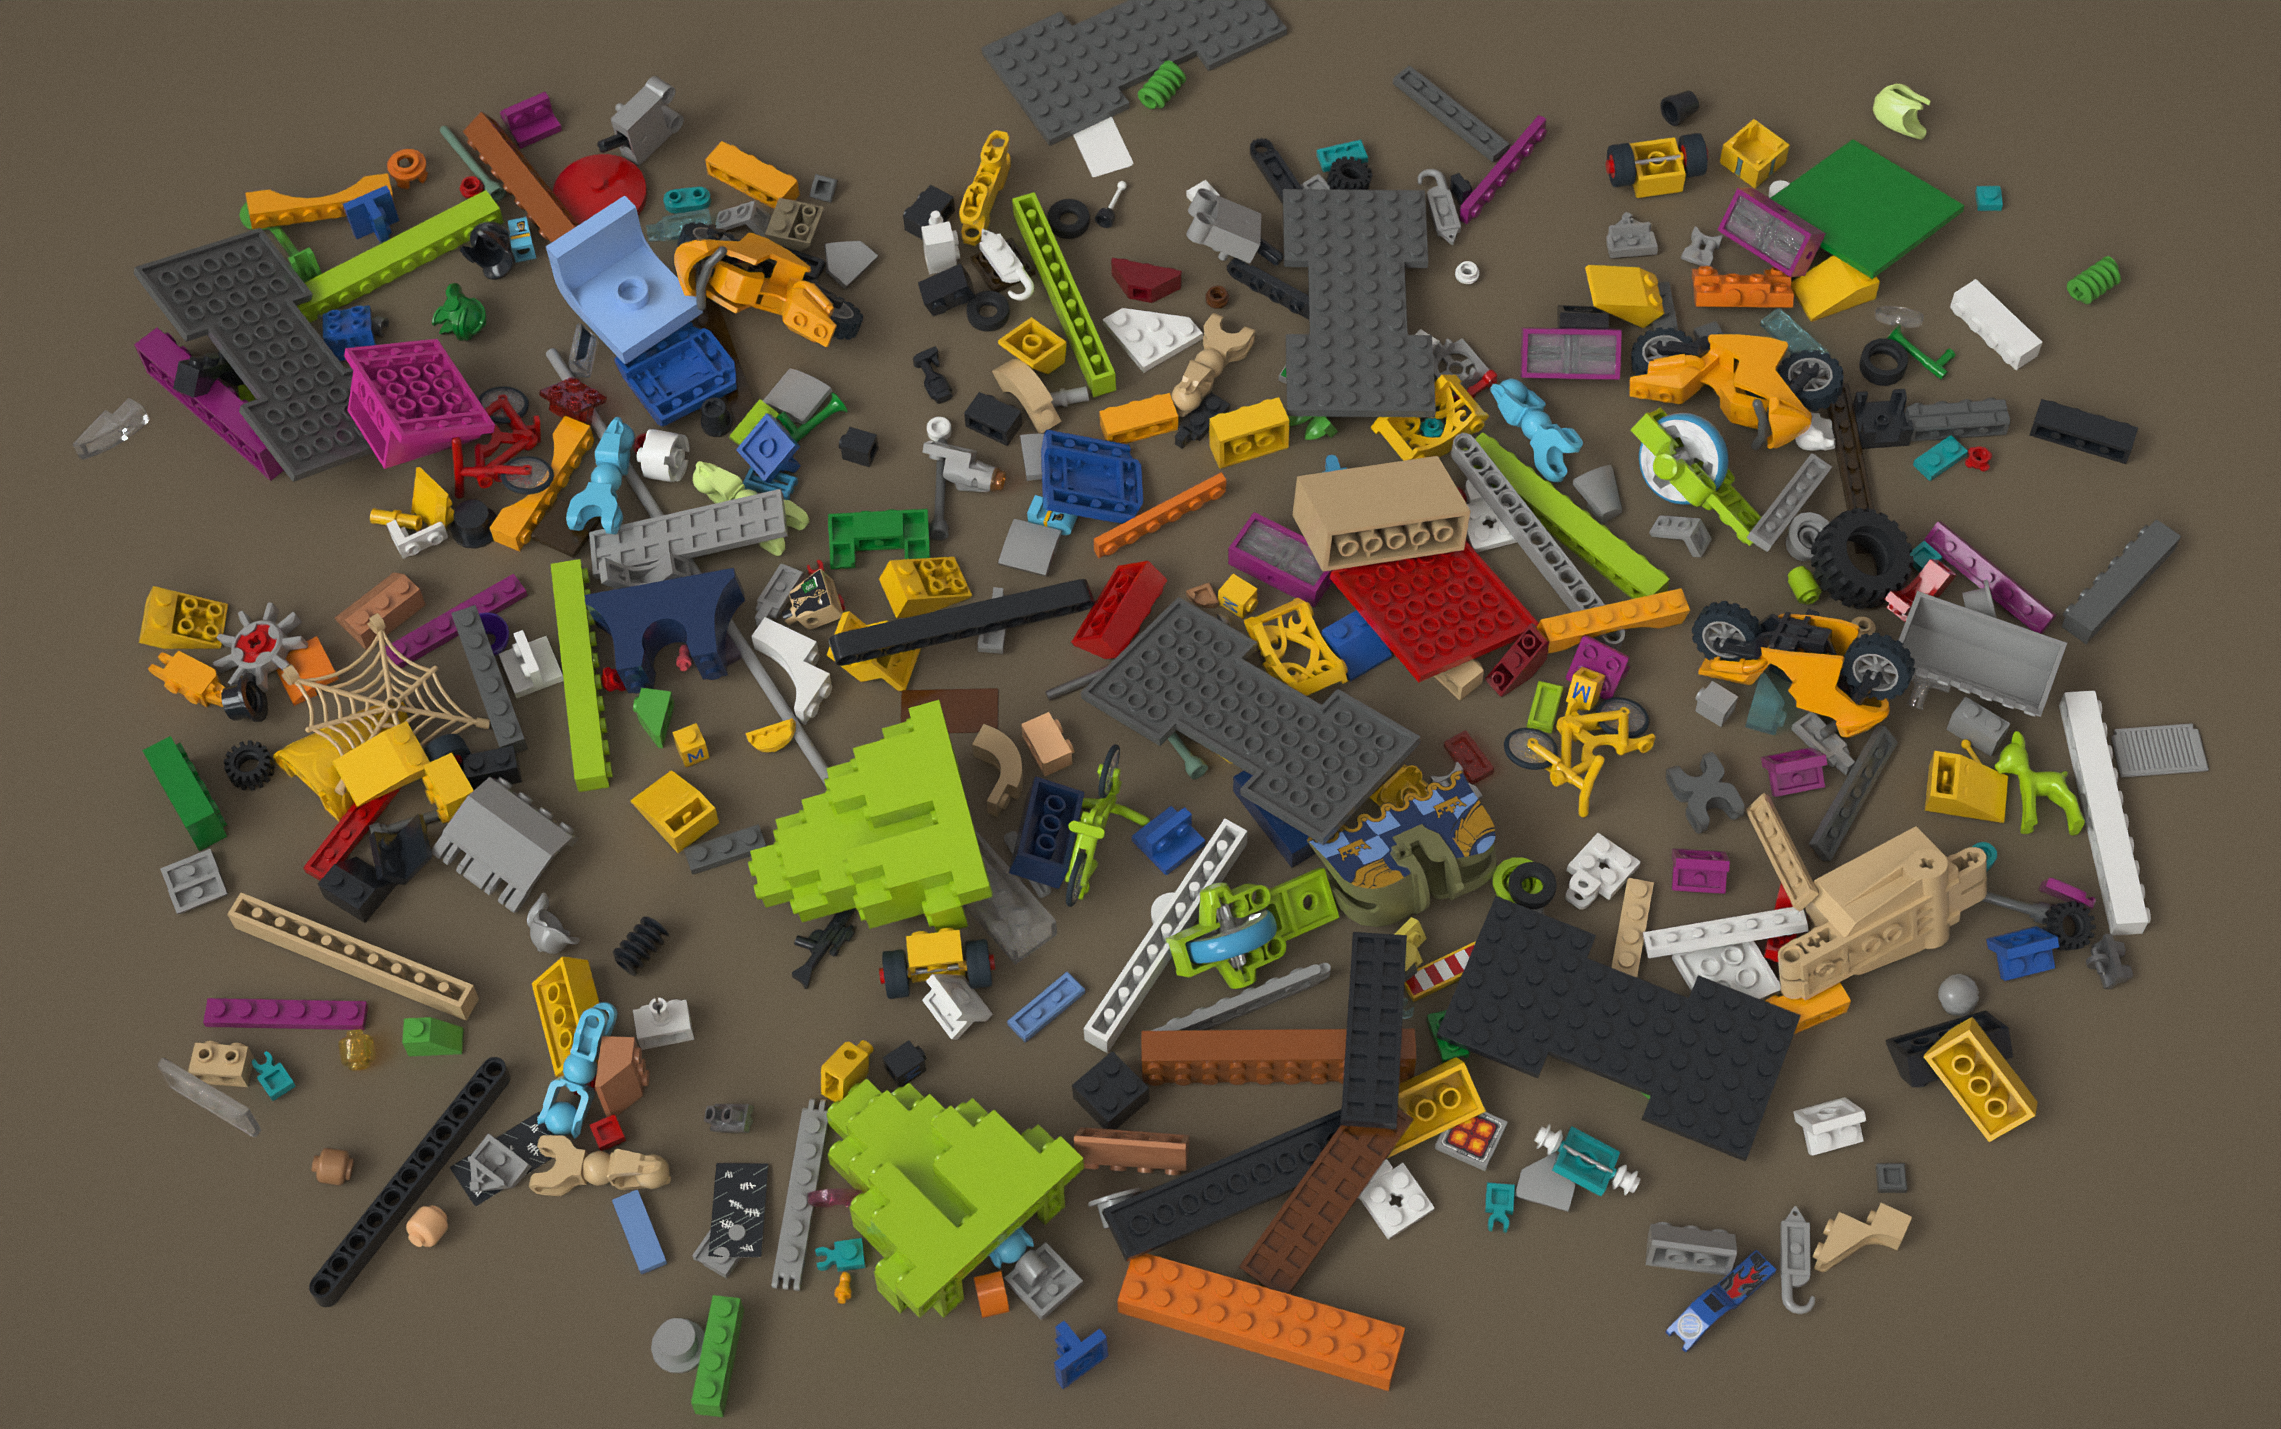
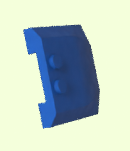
M688 322L627 364H624L618 357L614 358L623 379L655 422L661 427L701 408L703 402L707 399L720 398L737 389L736 369L732 358L711 331L705 328L700 330L694 327L692 322Z
M1046 429L1041 449L1043 507L1049 511L1123 524L1134 518L1143 504L1141 464L1138 459L1132 458L1129 453L1131 448L1127 444Z

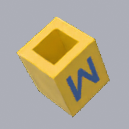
M1232 574L1218 590L1219 605L1243 619L1248 612L1252 613L1258 605L1257 588Z
M1581 667L1573 674L1566 702L1569 703L1572 699H1577L1580 703L1579 710L1590 711L1598 703L1606 675Z
M697 723L672 732L677 750L686 768L709 759L707 746Z

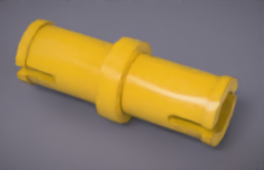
M373 508L370 513L372 524L386 525L396 520L400 528L405 527V529L420 531L423 520L420 515L405 514L396 509L386 511Z

